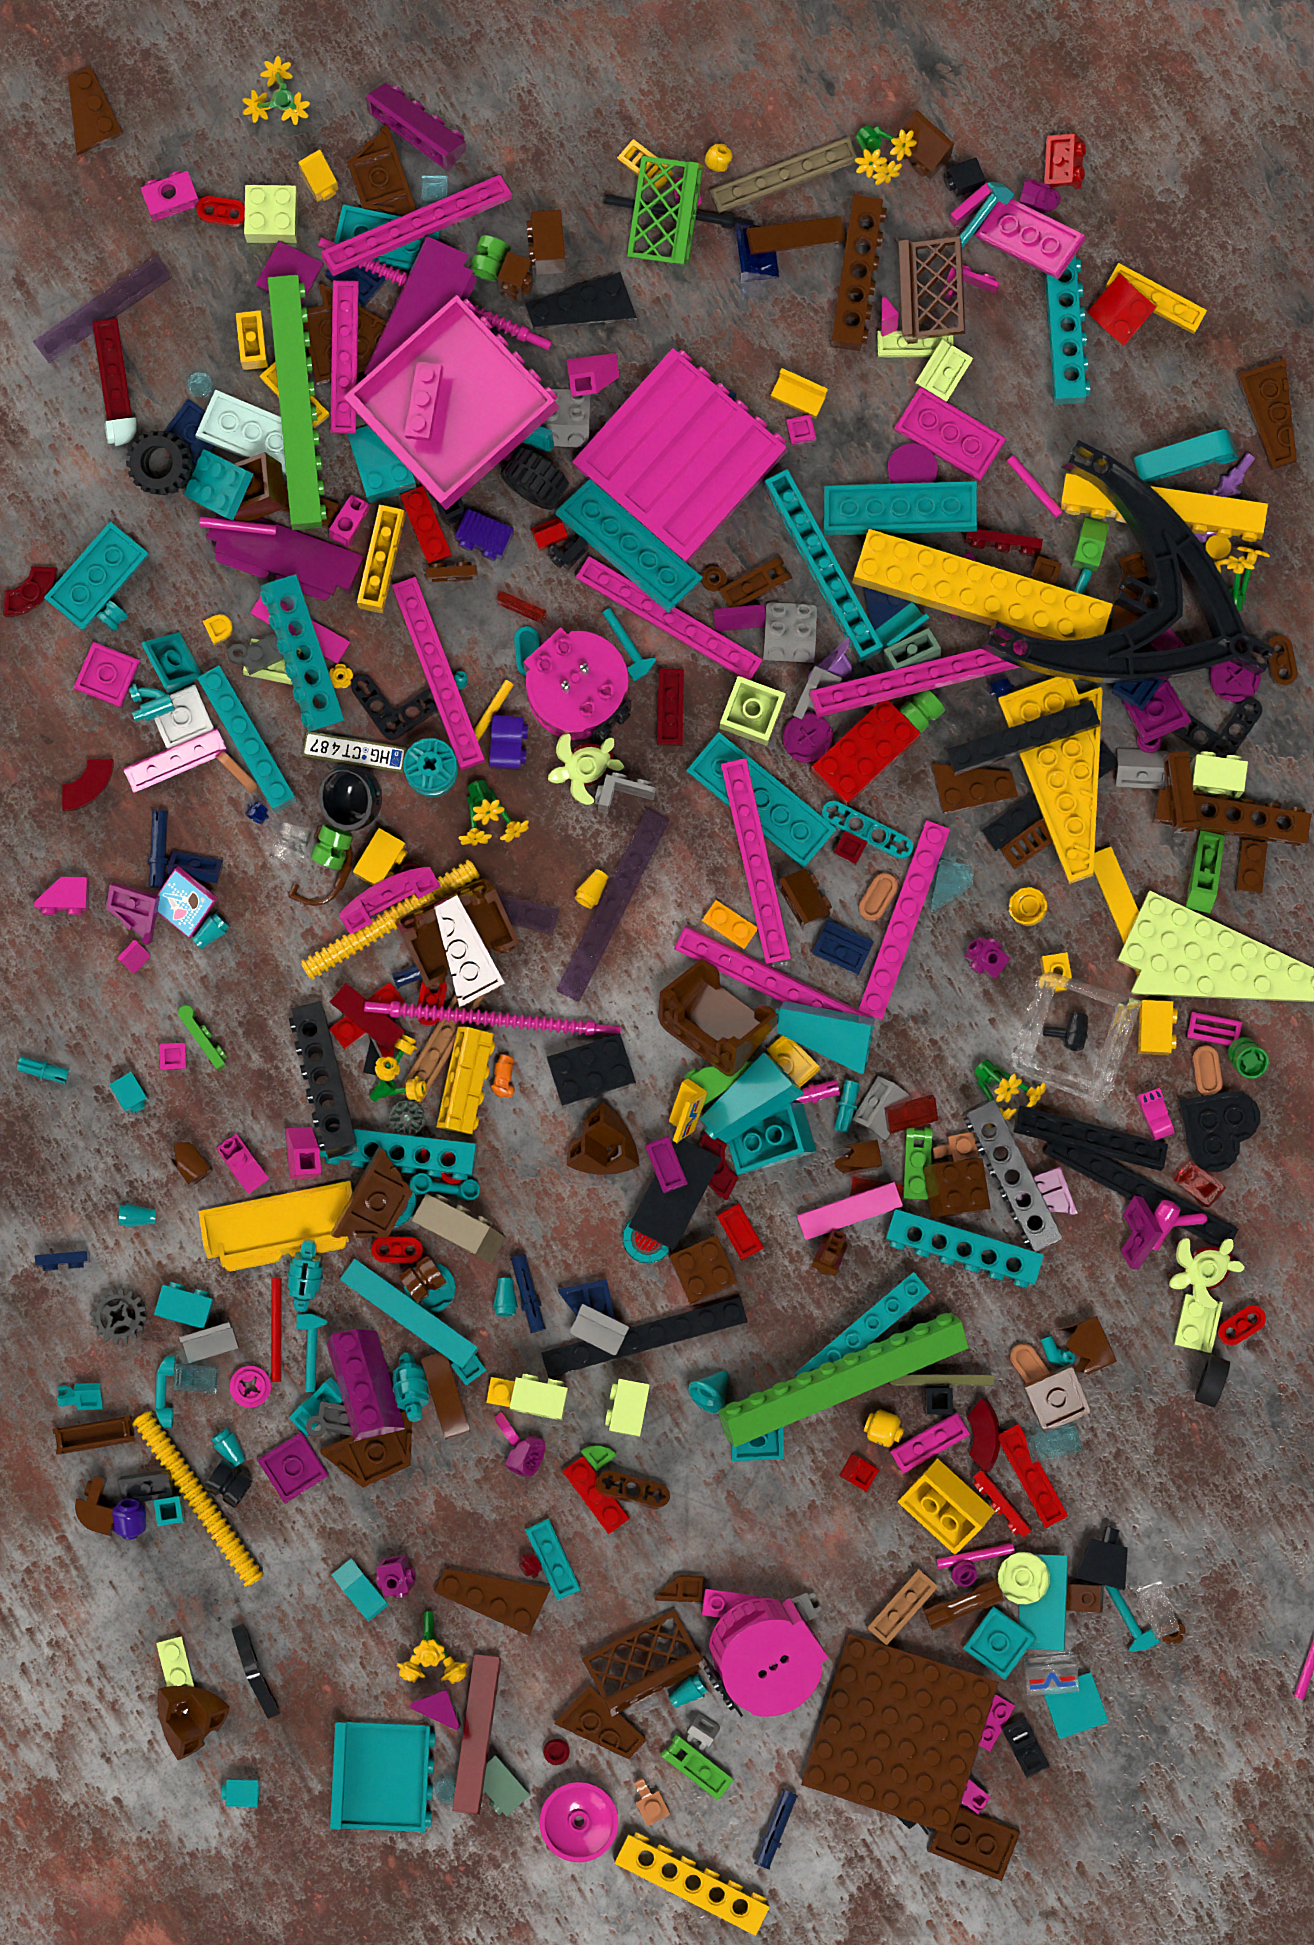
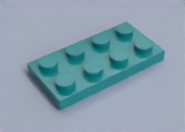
M343 204L334 243H342L401 216ZM441 230L376 257L373 261L380 260L382 265L386 263V266L411 271L425 238L430 237L438 241Z
M109 522L46 594L44 599L84 632L97 617L96 615L105 608L108 601H111L150 555L112 522Z

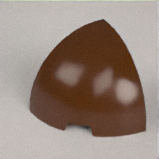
M604 1102L597 1106L583 1121L585 1129L579 1138H573L569 1147L566 1164L575 1170L597 1175L623 1173L640 1166L637 1148L628 1128L616 1112Z
M168 1686L158 1689L157 1703L161 1727L171 1751L179 1761L205 1745L203 1739L211 1731H219L227 1718L230 1707L218 1696L200 1688Z

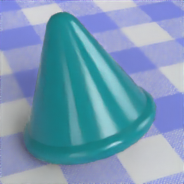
M721 1371L701 1380L691 1382L688 1386V1393L691 1399L704 1411L718 1414V1410L725 1408L729 1374L727 1371Z

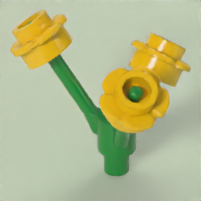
M403 1034L394 1045V1047L399 1049L396 1057H381L376 1061L375 1072L381 1080L369 1095L372 1101L377 1102L380 1098H385L387 1095L406 1093L409 1100L420 1102L423 1096H426V1083L421 1081L418 1076H415V1079L407 1080L406 1087L396 1088L392 1080L400 1072L398 1063L404 1052L412 1055L413 1051L418 1049L414 1046L416 1040Z

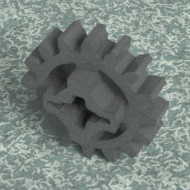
M122 1288L119 1289L118 1294H115L110 1289L108 1297L103 1294L99 1295L102 1300L101 1303H93L97 1311L90 1312L91 1316L96 1317L91 1326L99 1327L95 1333L96 1335L105 1334L103 1341L108 1342L110 1338H113V1344L118 1345L119 1339H122L124 1344H128L129 1336L134 1339L138 1338L135 1333L136 1330L144 1331L140 1323L147 1321V1318L141 1316V1313L146 1311V1307L138 1306L142 1300L141 1298L133 1300L134 1293L132 1291L124 1295V1289ZM122 1299L116 1306L110 1307L107 1305L113 1300ZM131 1305L135 1310V1320L131 1318L129 1313ZM123 1310L122 1316L125 1317L124 1320H118L115 1324L116 1318L113 1317V1313H119ZM102 1313L107 1317V1328L102 1323ZM125 1326L131 1328L125 1333L115 1334L119 1328Z

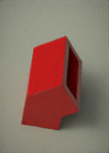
M559 517L530 529L539 551L568 539L563 522Z

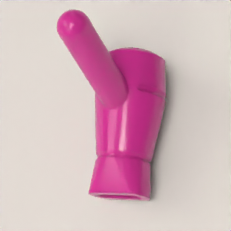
M1162 1200L1156 1212H1154V1217L1163 1234L1153 1247V1250L1159 1251L1164 1239L1174 1226L1204 1224L1207 1222V1216L1203 1213L1179 1216L1181 1209L1177 1204L1172 1201Z

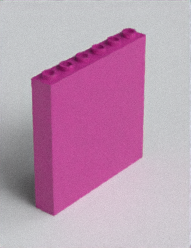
M457 295L344 396V399L445 510L452 506L559 409L555 401L558 397L551 388L547 386L544 389L539 384L541 378L533 369L527 371L523 367L525 361L516 351L511 354L506 348L509 345L500 334L495 336L490 331L492 328L491 324L483 316L478 318L473 313L476 311L475 307L467 299L462 301ZM417 362L440 364L444 368L431 441L407 439L404 436Z

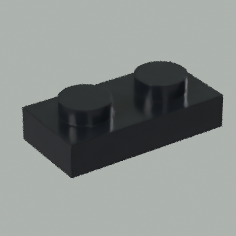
M170 1469L121 1476L118 1480L123 1500L135 1499L138 1502L171 1498L176 1494Z

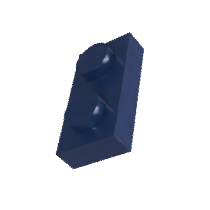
M173 851L168 863L167 874L171 875L174 869L179 866L194 879L218 883L223 868V860Z
M88 1251L35 1255V1266L42 1267L43 1271L58 1270V1265H68V1269L84 1268V1263H90V1252Z

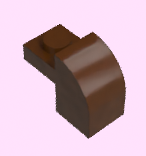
M94 1476L93 1481L89 1480L85 1488L84 1495L88 1496L87 1501L76 1498V1515L81 1524L87 1529L111 1536L113 1532V1509L99 1505L107 1479Z

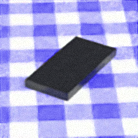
M685 1139L680 1140L678 1143L673 1141L672 1145L688 1184L663 1194L655 1174L628 1226L675 1251L722 1158Z

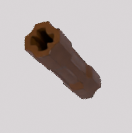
M993 1580L977 1587L971 1593L949 1602H941L923 1611L931 1630L934 1631L951 1624L956 1618L978 1609L991 1607L1005 1600L997 1581Z

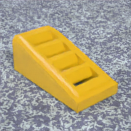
M633 139L617 159L639 177L640 167L638 168L637 165L641 162V157H658ZM638 150L639 154L632 160V162L629 161L632 155ZM647 162L646 171L654 164L653 168L647 173L648 177L652 180L662 170L657 163ZM662 164V166H663L665 169H666L667 167H669L668 165ZM672 170L668 172L670 177L673 176ZM664 175L654 183L659 191L667 183L668 178Z

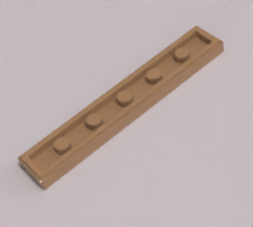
M455 994L448 1007H451V1010H455L457 1007L459 1011L465 1008L467 1012L470 1009L476 1012L486 994L459 1007ZM443 1019L442 1022L439 1021L401 1088L406 1087L407 1080L415 1079V1076H418L421 1081L426 1083L427 1096L453 1051L457 1028L467 1027L468 1021H465L464 1024L461 1021L454 1023V1020H450L448 1023L446 1019ZM406 1093L399 1094L404 1098L408 1099ZM423 1096V1098H422V1100H421L420 1102H417V1100H409V1101H413V1102L417 1103L419 1106H421V1104H422V1102L424 1101V1099H425L426 1096Z

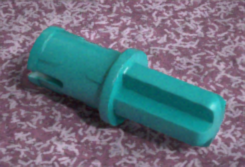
M23 1056L19 1058L17 1064L18 1071L40 1077L39 1080L44 1078L63 1085L66 1084L70 1070L49 1064L47 1060L41 1062Z
M844 1081L840 1102L837 1103L839 1110L834 1126L836 1131L843 1133L849 1131L853 1111L857 1110L855 1105L861 1085L857 1082Z

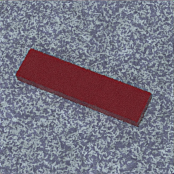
M118 319L92 321L107 421L132 418Z

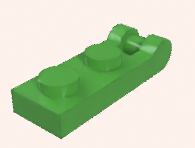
M188 1005L180 1007L178 1010L179 1018L215 1068L220 1072L227 1067L223 1061L227 1056L219 1045L215 1048L209 1041L212 1035L203 1024L199 1027L195 1022V1011Z
M906 1127L903 1199L928 1200L924 1167L931 1165L933 1128L915 1130L914 1127ZM914 1140H924L923 1148L914 1147Z
M675 1734L672 1738L673 1743L667 1750L664 1749L660 1755L712 1797L719 1800L734 1779ZM681 1749L687 1752L682 1761L675 1757Z

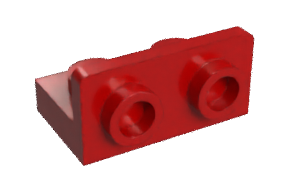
M1076 134L1047 136L1044 184H1048L1050 187L1072 186L1075 189H1081L1082 181L1085 178L1083 157L1086 155V145Z

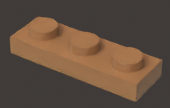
M918 1569L869 1624L867 1629L887 1646L938 1586Z

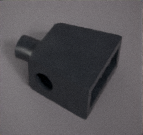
M1104 1527L1101 1541L1096 1539L1089 1540L1074 1579L1104 1587L1117 1588L1119 1591L1125 1590L1128 1548L1116 1545L1120 1530Z

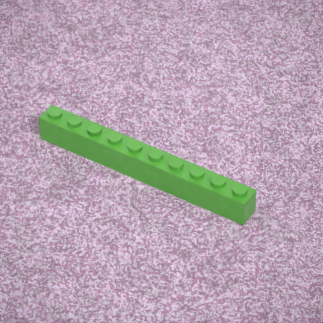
M298 275L268 277L292 530L323 528L322 520L327 519L325 504L320 505V495H324L323 479L318 480L317 470H322L321 455H316L315 446L320 445L318 430H313V421H317L316 405L311 406L310 396H315L314 381H309L308 372L313 371L311 356H306L305 348L310 347L309 331L304 332L303 323L308 322L307 307L301 306V298H306L304 282L299 283Z
M951 1312L941 1314L936 1319L927 1323L917 1324L908 1331L893 1334L889 1339L882 1342L872 1343L863 1350L848 1353L837 1361L824 1363L818 1369L800 1373L796 1378L787 1382H779L763 1392L753 1393L749 1398L742 1401L729 1403L725 1408L718 1410L725 1438L734 1447H737L968 1349V1344L962 1322Z

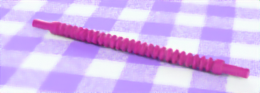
M365 1001L364 1012L390 1014V1017L398 1018L399 1015H402L403 1018L410 1016V1019L416 1016L418 1020L421 1017H424L425 1020L432 1018V1021L438 1018L440 1022L446 1019L448 1023L450 1020H454V1023L461 1021L462 1024L468 1021L469 1025L472 1022H476V1025L483 1023L484 1026L489 1023L491 1027L494 1024H498L499 1028L501 1025H505V1028L511 1025L513 1029L519 1026L521 1030L523 1027H527V1030L534 1028L535 1031L541 1028L542 1032L545 1029H549V1032L556 1030L557 1033L562 1030L564 1034L570 1031L572 1035L574 1032H578V1035L585 1033L586 1036L592 1037L594 1034L611 1036L621 1034V1026L595 1024V1021L587 1020L586 1023H583V1020L576 1022L575 1019H572L570 1022L568 1018L561 1021L560 1017L554 1020L553 1017L546 1019V1016L540 1019L538 1015L535 1018H532L531 1015L524 1017V1014H521L519 1017L516 1013L510 1016L509 1012L506 1015H503L502 1012L495 1014V1011L489 1014L487 1010L484 1013H481L480 1010L473 1012V1009L467 1012L465 1008L459 1011L457 1007L455 1010H451V1007L444 1009L443 1006L437 1009L436 1005L433 1008H429V1005L422 1007L421 1004L416 1007L414 1003L411 1006H407L406 1002L404 1005H400V1002L392 1001L391 1004Z

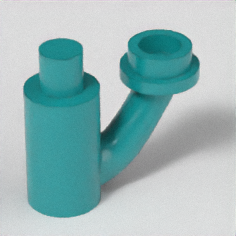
M136 683L133 684V687L129 688L134 702H142V697L154 699L140 705L141 709L132 712L135 722L144 718L146 721H150L175 711L169 694L153 688H138Z

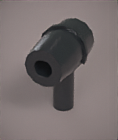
M1073 1012L1070 1014L1066 1028L1044 1026L1043 1036L1063 1038L1064 1047L1072 1051L1083 1050L1088 1038V1016L1083 1013Z

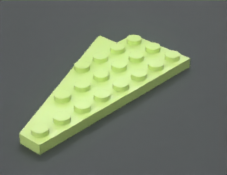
M1152 891L1147 893L1117 961L1140 971L1130 992L1133 995L1314 1002V968Z

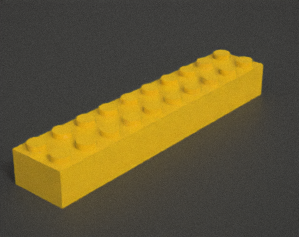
M868 529L852 581L853 584L989 626L998 621L1024 635L1046 640H1080L1104 635L1113 605L1112 603Z

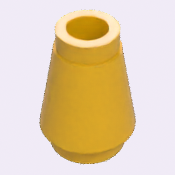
M596 869L576 890L575 900L582 906L592 909L599 902L608 876Z

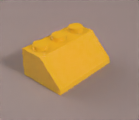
M938 1458L898 1500V1503L954 1555L983 1528L995 1513L994 1509Z

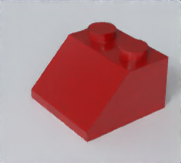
M1120 273L1087 313L1124 346L1155 311L1158 305Z

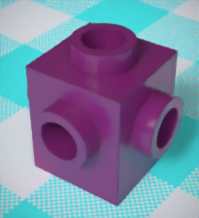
M978 937L970 943L968 951L964 955L970 962L969 967L979 975L983 973L995 979L1011 959L1001 950L1002 945L991 937L989 939Z
M407 1554L382 1559L376 1567L378 1573L376 1576L379 1589H382L384 1597L393 1595L394 1598L406 1596L416 1582V1573L414 1568L410 1567Z

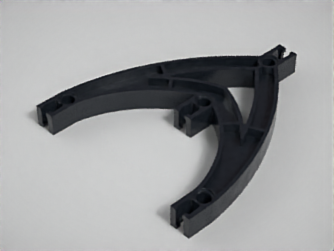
M1080 440L1073 443L1068 451L1070 457L1063 462L1061 468L1089 481L1112 502L1128 524L1140 548L1147 570L1149 585L1131 576H1127L1121 580L1118 587L1121 589V592L1114 596L1112 601L1113 604L1139 616V618L1123 628L1101 636L1064 641L1033 638L997 621L991 625L988 631L990 637L983 642L981 649L1022 668L1056 677L1090 682L1133 683L1163 680L1200 672L1227 662H1232L1256 675L1265 672L1268 664L1259 663L1251 658L1250 654L1253 651L1260 654L1263 659L1271 658L1275 648L1247 634L1224 579L1188 525L1156 491L1120 462ZM1075 452L1087 460L1086 464L1075 461L1073 453ZM1094 463L1101 465L1102 473L1095 471ZM1182 574L1199 603L1213 639L1170 650L1134 653V651L1167 631L1183 616ZM1124 587L1136 593L1137 598L1134 600L1126 597V592L1123 591ZM1145 598H1149L1152 601V609L1146 607L1144 603ZM993 633L1006 639L1007 643L1005 646L993 642L995 639L992 637ZM1235 642L1242 646V654L1235 650ZM1014 643L1021 646L1022 655L1014 652Z

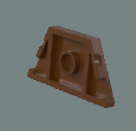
M385 125L381 128V132L372 140H369L362 150L353 155L347 163L363 209L405 216L417 209L389 127Z
M377 1148L330 1234L333 1237L354 1236L355 1238H366L374 1236L375 1238H388L413 1192L382 1148Z
M406 1411L401 1413L405 1429L354 1441L353 1436H350L320 1450V1453L362 1488H365L411 1466L413 1422L408 1420Z

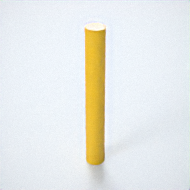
M504 681L476 725L474 733L477 741L480 740L492 721L493 715L497 713L514 686L510 681Z

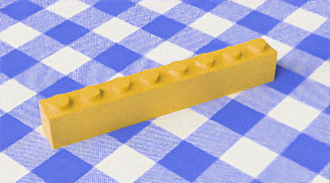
M1066 473L1061 510H1065L1067 514L1071 515L1087 513L1097 519H1104L1106 516L1116 518V521L1126 523L1117 508L1096 486L1077 475ZM1150 486L1175 510L1193 533L1206 534V532H1212L1222 538L1239 536L1242 537V540L1255 542L1257 539L1262 540L1268 508L1266 503Z

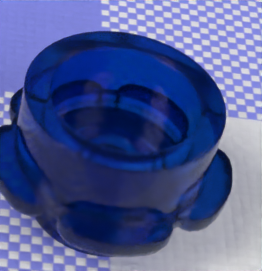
M1009 678L989 685L991 689L990 695L995 694L996 698L1010 694V688H1013L1014 685L1010 684Z
M255 802L254 805H247L248 810L245 815L252 821L263 825L264 821L269 819L268 809L262 804Z

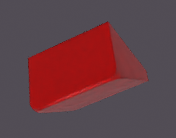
M851 1454L839 1476L867 1492L879 1469L862 1458Z

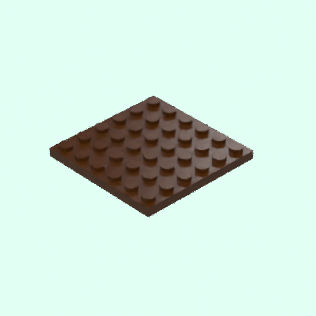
M849 1634L801 1785L952 1835L999 1682Z

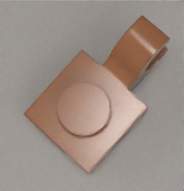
M973 1132L947 1137L948 1145L932 1149L933 1159L951 1156L953 1162L979 1157Z
M643 1777L634 1781V1785L642 1798L636 1801L635 1804L647 1827L670 1815L659 1790L651 1793Z

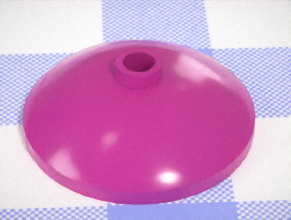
M574 1782L563 1785L547 1798L540 1814L542 1838L547 1847L564 1860L570 1862L594 1860L610 1848L617 1835L618 1813L615 1804L606 1792L593 1784ZM577 1816L584 1818L582 1826H577L574 1823V1819Z

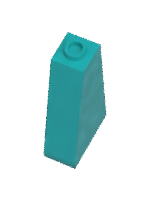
M784 1001L780 1009H776L775 1012L778 1014L777 1033L857 1073L864 1074L868 1065L875 1018Z
M763 1053L711 1106L700 1120L706 1125L704 1131L712 1139L715 1140L718 1137L727 1143L798 1099L804 1092L777 1061Z

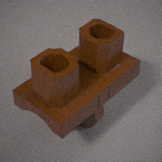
M835 1229L832 1230L830 1236L824 1235L812 1267L816 1268L821 1274L836 1276L848 1244L844 1243L847 1235Z

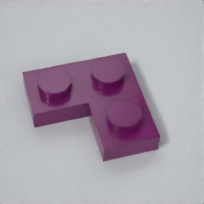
M1134 1196L1123 1213L1126 1222L1132 1230V1234L1121 1249V1253L1130 1269L1139 1270L1163 1234V1231L1144 1198Z

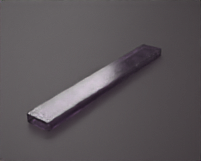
M646 809L556 992L578 1003L580 1002L670 822L669 819Z

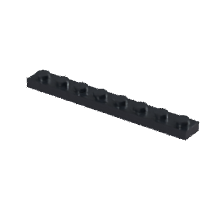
M741 1297L629 1328L616 1355H612L586 1341L545 1351L541 1354L547 1376L550 1378L748 1323Z

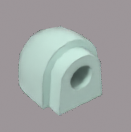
M136 418L105 421L104 423L107 443H114V446L129 443L137 432Z

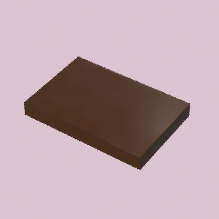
M960 1807L952 1835L936 1830L928 1852L1002 1881L1020 1831Z

